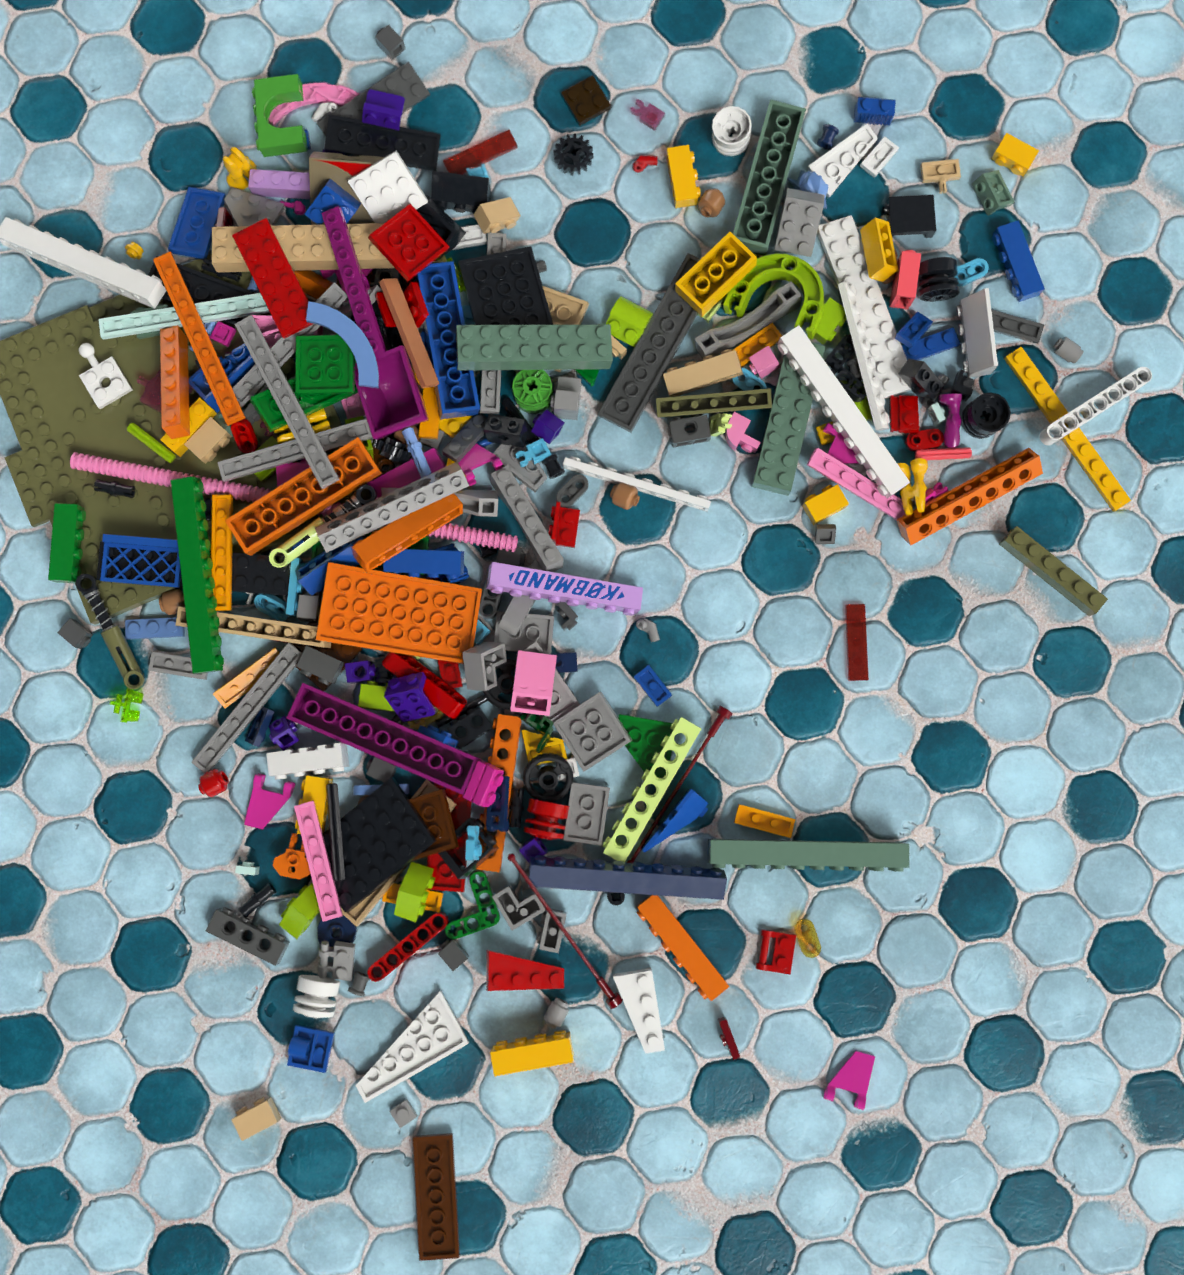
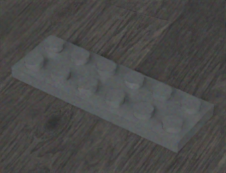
M407 62L330 115L362 120L364 102L366 103L367 93L370 89L403 96L405 98L403 113L429 97L430 93L411 64ZM329 115L317 123L325 137Z

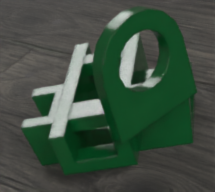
M522 713L519 718L544 735L536 748V752L540 753L551 738L554 722L544 715Z

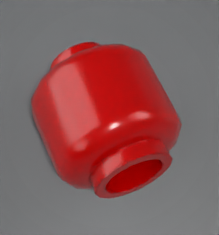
M212 769L200 776L198 788L203 795L206 794L209 797H214L227 790L229 779L224 771Z

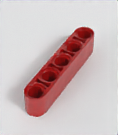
M388 652L382 660V665L398 678L423 672L426 676L423 692L431 704L448 717L457 718L466 705L467 700L460 693L412 656Z
M443 912L433 914L369 967V979L378 982L385 978L448 925V916ZM436 916L443 918V926L435 925L434 919ZM420 929L428 931L429 936L427 939H422L419 936ZM406 941L413 944V950L410 952L404 949ZM390 954L397 956L398 962L396 964L389 962L388 957ZM374 967L382 969V976L374 975Z

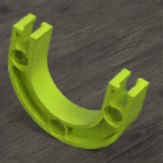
M771 254L757 258L756 266L728 292L723 304L725 313L731 315L733 311L730 309L734 301H737L739 306H735L734 310H736L737 317L742 318L752 294L759 286L772 280L789 281L795 284L804 295V303L794 328L798 325L802 328L805 322L811 324L810 328L806 327L805 331L808 338L813 340L824 312L823 285L817 272L807 262L792 255ZM788 267H794L792 270H787ZM741 289H744V290H745V291L742 292V293H739V292H738V291L741 290ZM811 310H815V311H816L814 314H809V313H808V312L811 311Z

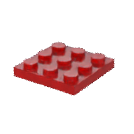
M411 204L407 205L368 237L407 282L449 249L448 244Z

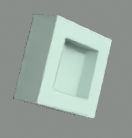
M938 402L932 404L927 409L935 426L942 424L946 420V412Z
M243 861L242 865H236L235 873L258 875L260 867L254 866V862Z

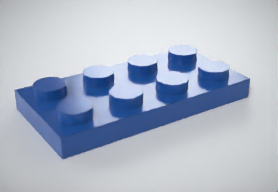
M188 187L168 247L169 252L199 259L207 258L212 243V227H215L217 223L218 209L224 206L225 193Z

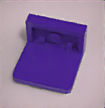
M372 89L368 90L366 103L364 102L362 122L399 130L405 98Z
M423 672L393 678L388 682L384 697L403 722L435 715V708L423 692L426 676Z

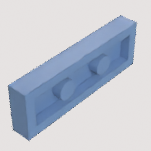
M177 617L125 620V639L185 637V627L175 626Z

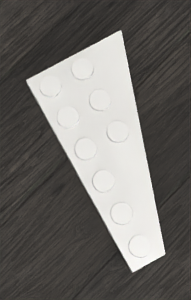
M442 991L433 998L355 1085L364 1103L469 1044Z

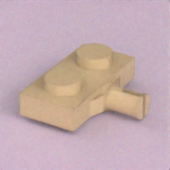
M959 159L922 162L920 165L922 183H938L940 194L947 192V181L959 180L961 177Z

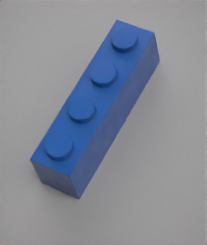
M1019 220L997 227L993 233L992 240L994 245L998 247L999 259L1006 268L1005 274L1012 284L1014 297H1017L1018 302L1039 296L1045 288Z
M363 535L327 553L326 551L322 552L295 570L298 582L311 596L321 592L324 589L328 562L356 567L359 563L353 557L352 546L357 541L364 540L367 537Z
M405 549L383 563V572L400 575L401 573H408L409 577H420V573H425L430 578H439V574H447L446 578H458V575H464V551Z

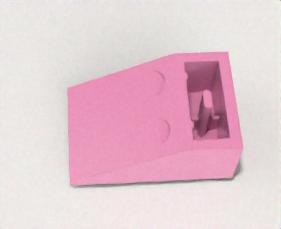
M518 650L510 711L550 715L557 655Z

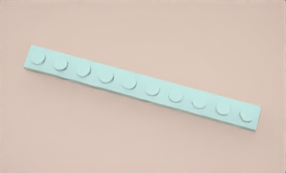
M261 293L194 303L203 323L270 313ZM174 307L98 319L100 336L103 340L160 331V329L177 325L183 327Z

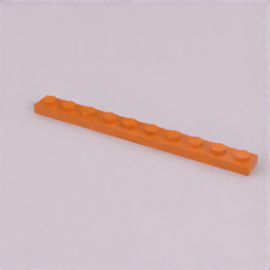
M168 252L154 258L153 261L226 424L229 426L245 419L244 412L172 253Z

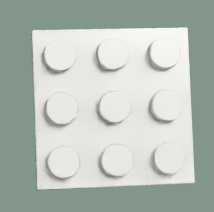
M397 150L348 180V183L375 223L387 222L409 204L418 209L428 203V199Z

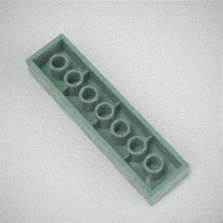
M771 99L733 231V235L752 253L766 256L806 112V108Z
M611 324L457 325L456 327L457 370L610 369L613 362Z
M812 343L823 358L825 346ZM783 355L772 399V408H770L752 487L789 496L813 398L808 386L802 384L797 370L794 371L789 365V359L786 355Z

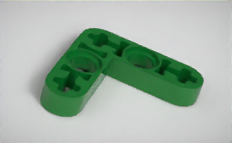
M476 871L470 876V885L480 912L450 922L445 929V933L450 939H458L492 927L500 920V913L497 904L492 898L493 892L488 877L482 871ZM477 874L479 877L484 878L481 882L482 886L487 885L488 888L478 893L476 889H480L479 884L473 881L476 879ZM482 893L490 895L491 899L488 904L480 902L479 897ZM491 904L494 906V908H490L491 913L497 916L492 923L491 920L486 919L489 915L488 911H483L482 909L489 907ZM470 918H475L478 921L476 929L468 927L467 922ZM464 921L466 933L463 932V929L459 930L457 935L449 932L452 928L451 925L459 927L462 926L460 922Z

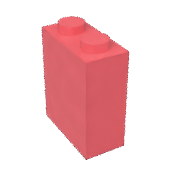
M914 250L901 252L897 260L899 271L896 272L893 279L889 307L908 310L916 298L921 253H916Z

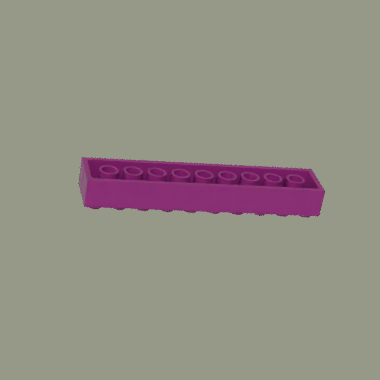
M302 683L287 716V719L462 795L466 791L477 762L482 761L477 757L305 683Z

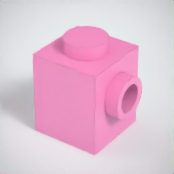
M769 346L749 357L751 371L754 375L758 374L761 379L780 368L779 362Z

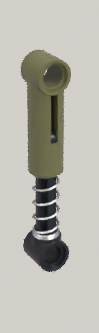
M91 574L80 575L76 579V588L88 599L87 603L91 604V611L95 612V619H98L99 627L103 629L100 634L124 680V684L129 689L135 690L140 688L145 682V676L119 625L113 624L112 616H109L108 608H105L104 600H101L99 596L98 581ZM85 578H89L92 581V586L89 589H85L82 586V581ZM122 653H123V655H124V657H125V659H126V661H127V663H128V665H129L131 671L128 670V668H127V666H126V664H125V662H124V660H123V658H122V656H121ZM132 674H136L140 678V682L137 685L132 684L129 680Z

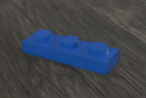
M954 327L919 339L911 349L905 345H902L907 360L919 361L959 347L960 342Z

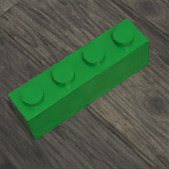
M55 503L48 580L56 583H76V579L81 575L79 565L83 557L81 541L84 539L83 522L86 520V512L78 504Z

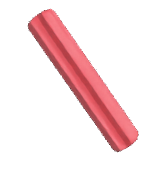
M970 447L915 451V459L923 458L926 460L964 459L972 456Z

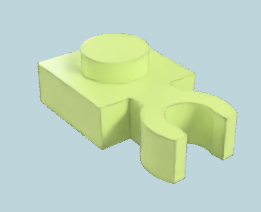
M718 413L710 417L711 436H719L725 433L726 428L730 429L732 427V424H728L732 414Z

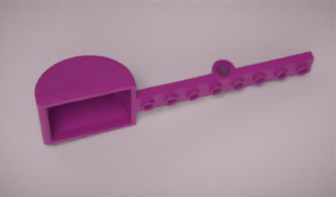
M337 206L321 213L356 325L362 330L372 346L378 365L379 388H370L358 385L359 374L357 363H355V383L373 439H381L394 432L429 421L423 396L405 346L401 345L386 351L368 294L370 289L369 282L361 271L342 208Z

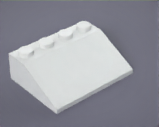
M985 288L961 299L959 305L956 306L957 317H961L959 335H963L964 343H961V352L965 354L966 361L963 362L964 373L968 374V377L991 375L998 366L989 288Z

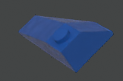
M245 343L233 349L229 356L225 358L219 357L232 388L255 365ZM200 368L189 378V384L218 413L220 411L202 368Z
M688 789L641 850L644 853L697 819L698 816L702 818L708 811L706 807L708 803L694 790Z

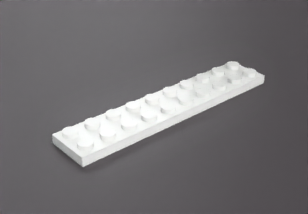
M852 215L819 225L817 234L837 286L845 281L852 283L856 289L857 295L855 297L861 307V320L866 326L865 336L870 343V355L876 365L874 369L875 374L880 380V393L886 399L892 395L895 396L910 391L911 388L898 374L907 362V358L901 343L895 339L897 332L877 280L869 278L863 243Z

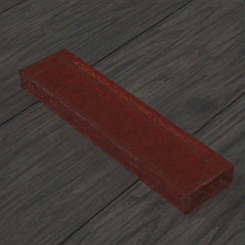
M509 129L443 160V163L448 173L464 174L467 172L466 168L473 169L481 166L483 163L485 164L517 149L518 146Z
M846 604L848 681H868L865 604Z

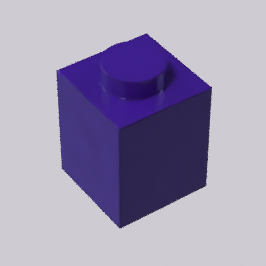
M546 409L541 415L538 414L532 422L534 426L531 432L550 444L560 434L565 422Z

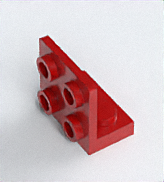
M411 282L403 294L415 324L419 328L429 313L418 282ZM377 292L375 297L385 326L397 327L383 292Z
M559 501L556 502V506H552L551 517L554 523L549 526L548 534L556 546L575 548L580 510L563 508Z

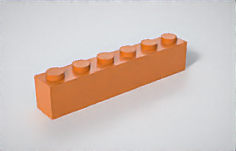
M177 325L160 329L162 429L171 439L190 436L188 338Z
M453 493L399 518L382 529L375 530L364 540L357 541L352 546L353 557L365 572L368 573L463 514V503Z
M650 895L637 905L639 910L636 913L643 922L647 920L650 923V931L655 937L658 935L663 940L661 945L667 952L672 951L676 956L673 960L679 968L684 967L687 970L686 977L692 984L694 982L700 987L698 992L704 999L709 998L710 1001H713L729 988L727 982L658 895Z

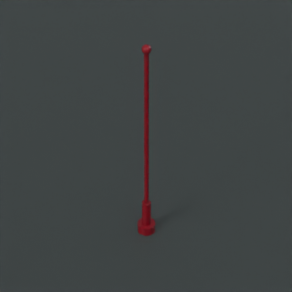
M722 706L718 707L716 713L719 715L707 732V738L631 860H628L626 863H634L710 738L715 736L725 719H730L733 714Z
M512 853L509 854L507 857L508 860L513 862V864L518 869L520 874L523 876L525 881L531 887V889L536 894L538 899L541 901L543 906L549 912V914L554 919L556 924L559 926L561 931L564 933V935L567 937V939L572 944L574 949L577 951L579 956L582 958V960L585 962L587 967L590 969L592 974L597 979L596 983L607 996V1005L610 1007V1009L619 1006L623 1001L620 994L618 992L613 993V991L605 982L603 977H599L597 972L594 970L592 965L581 952V950L576 945L574 940L571 938L569 933L566 931L564 926L558 920V918L553 913L551 908L548 906L546 901L543 899L541 894L538 892V890L535 888V886L530 881L528 876L525 874L523 869L517 863V861L515 860V855Z

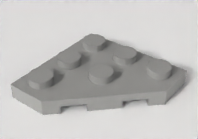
M231 187L224 199L225 206L231 213L236 226H251L264 218L268 219L271 226H275L284 211L283 203Z

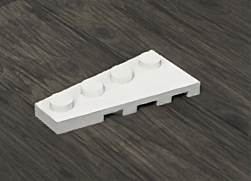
M868 123L807 167L810 173L815 171L828 184L827 198L833 194L878 139Z

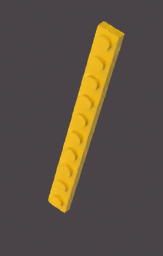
M1022 347L1004 358L1050 424L1069 413ZM1080 428L1062 438L1064 444L1113 512L1131 501Z

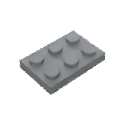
M497 611L494 642L505 643L506 651L518 652V650H523L537 640L544 652L551 654L554 616L528 614L518 634L514 636L498 628L505 612Z
M580 783L571 784L568 805L570 807L566 819L564 841L602 846L610 788Z

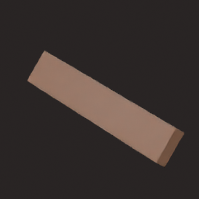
M397 278L382 279L379 284L421 388L436 387L440 383Z

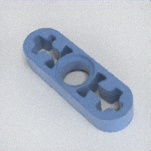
M399 784L405 794H410L409 784ZM381 785L353 786V795H370Z

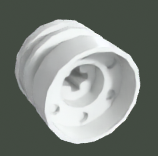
M729 106L721 109L715 115L712 124V142L719 153L733 157L740 155L747 149L750 144L752 123L750 116L745 110Z
M300 975L297 990L305 993V995L295 997V1001L299 1003L293 1005V1011L313 1018L333 1017L335 1010L329 1007H335L336 1002L328 999V997L338 995L340 981L328 977L320 978L316 975Z

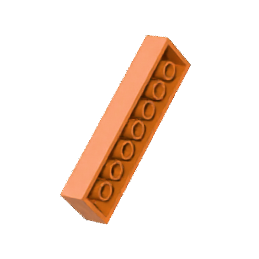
M359 437L328 455L340 478L339 481L322 489L309 467L225 520L245 554L250 556L357 490L360 486L365 485L382 474Z

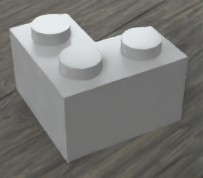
M559 376L558 382H554L553 393L555 396L552 395L551 412H554L556 417L570 420L578 419L581 392L580 378Z
M484 642L462 652L467 689L487 691L496 687L495 667L507 662L505 643Z
M511 885L492 896L511 930L516 929L546 911V908L535 893L520 902Z

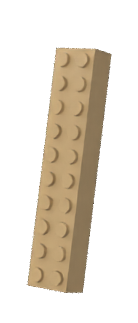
M384 223L347 224L361 269L395 268L368 239L369 235ZM325 224L271 226L293 271L339 270ZM249 226L212 227V265L216 272H250L232 236Z

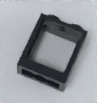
M478 818L467 819L455 830L458 840L467 832L468 826H479V836L489 847L479 856V860L473 861L465 868L451 849L438 853L458 879H465L499 849L496 845L497 840L495 837L484 830L485 825Z

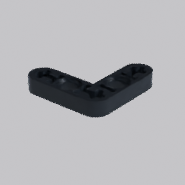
M846 335L824 361L831 367L833 374L838 373L835 377L854 402H861L867 396L864 384L842 366L855 351L851 335ZM849 342L851 345L846 350L844 347ZM835 353H840L843 360L837 359ZM840 377H845L848 384L842 383Z

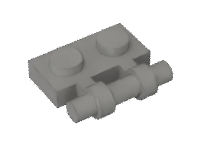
M322 941L318 952L320 957L317 969L319 977L326 978L329 971L333 972L332 979L352 981L355 944L336 941L334 947H329L328 941ZM329 956L333 957V962H328Z

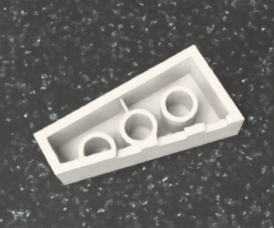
M344 743L266 753L269 776H275V780L286 779L289 774H294V777L306 776V772L312 771L314 775L325 774L327 769H332L333 772L344 771V767H349L347 744Z
M647 968L613 974L614 981L645 1054L665 1051L652 969Z

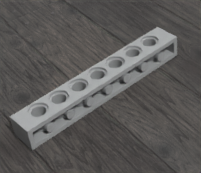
M455 462L316 527L315 530L327 553L469 485L461 467Z

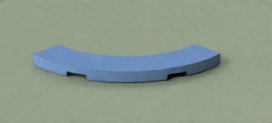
M308 301L306 321L334 331L351 349L358 367V385L361 387L379 388V371L372 346L362 330L338 310L320 303Z

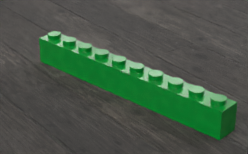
M193 476L171 480L192 672L193 674L223 671L224 658L221 655L220 647L222 640L218 630L220 622L215 609L217 607V599L213 595L215 581L211 572L213 568L209 552L211 544L207 535L206 504L203 500L204 485L200 478Z

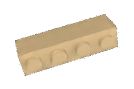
M727 349L722 351L721 355L715 357L709 355L704 357L703 361L697 363L691 361L684 364L685 367L679 369L677 367L666 370L667 373H664L663 377L669 396L676 397L744 374L736 350Z

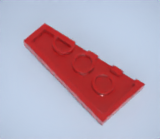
M487 950V991L564 989V968Z

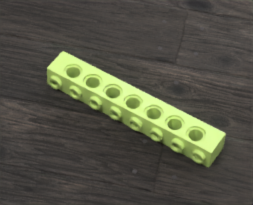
M680 717L679 720H674L670 727L673 730L671 735L665 736L661 743L663 749L660 754L655 753L651 760V763H653L650 770L646 769L641 778L644 782L641 787L636 786L631 795L634 797L631 804L627 803L621 812L625 815L621 821L617 819L612 828L615 831L611 838L607 837L602 845L605 848L603 853L616 861H623L625 863L701 731L700 727L683 717ZM677 733L684 734L686 737L685 742L677 744L674 741V736ZM668 750H673L676 753V757L672 761L665 759L664 754ZM658 767H663L666 770V775L662 778L655 775V769ZM646 785H655L656 792L648 794L645 791ZM638 801L646 803L647 808L644 811L636 809L635 804ZM628 818H634L637 821V825L634 828H629L626 825ZM624 835L627 838V842L620 845L617 843L616 837Z

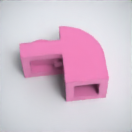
M736 412L733 413L728 424H732V427L730 429L726 428L725 431L727 444L734 451L738 445H741L744 451L756 453L761 442L745 434L751 420Z

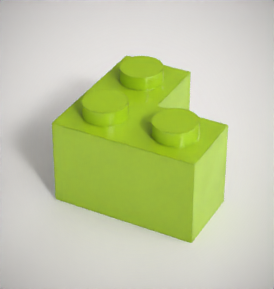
M411 862L398 891L394 911L395 916L413 922L417 921L419 915L423 916L426 908L425 903L429 895L427 890L428 888L432 889L435 878L432 877L433 868Z
M313 882L309 886L305 885L298 893L300 896L298 898L293 897L281 914L283 919L279 925L295 939H298L304 933L314 917L320 912Z

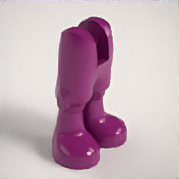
M962 394L939 395V403L946 405L949 411L948 418L945 421L944 445L947 448H956L960 443L959 430L961 418L959 411Z

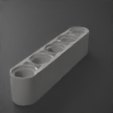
M535 557L530 568L542 570ZM525 595L521 597L514 596L498 628L516 636L536 600L530 599L529 596Z

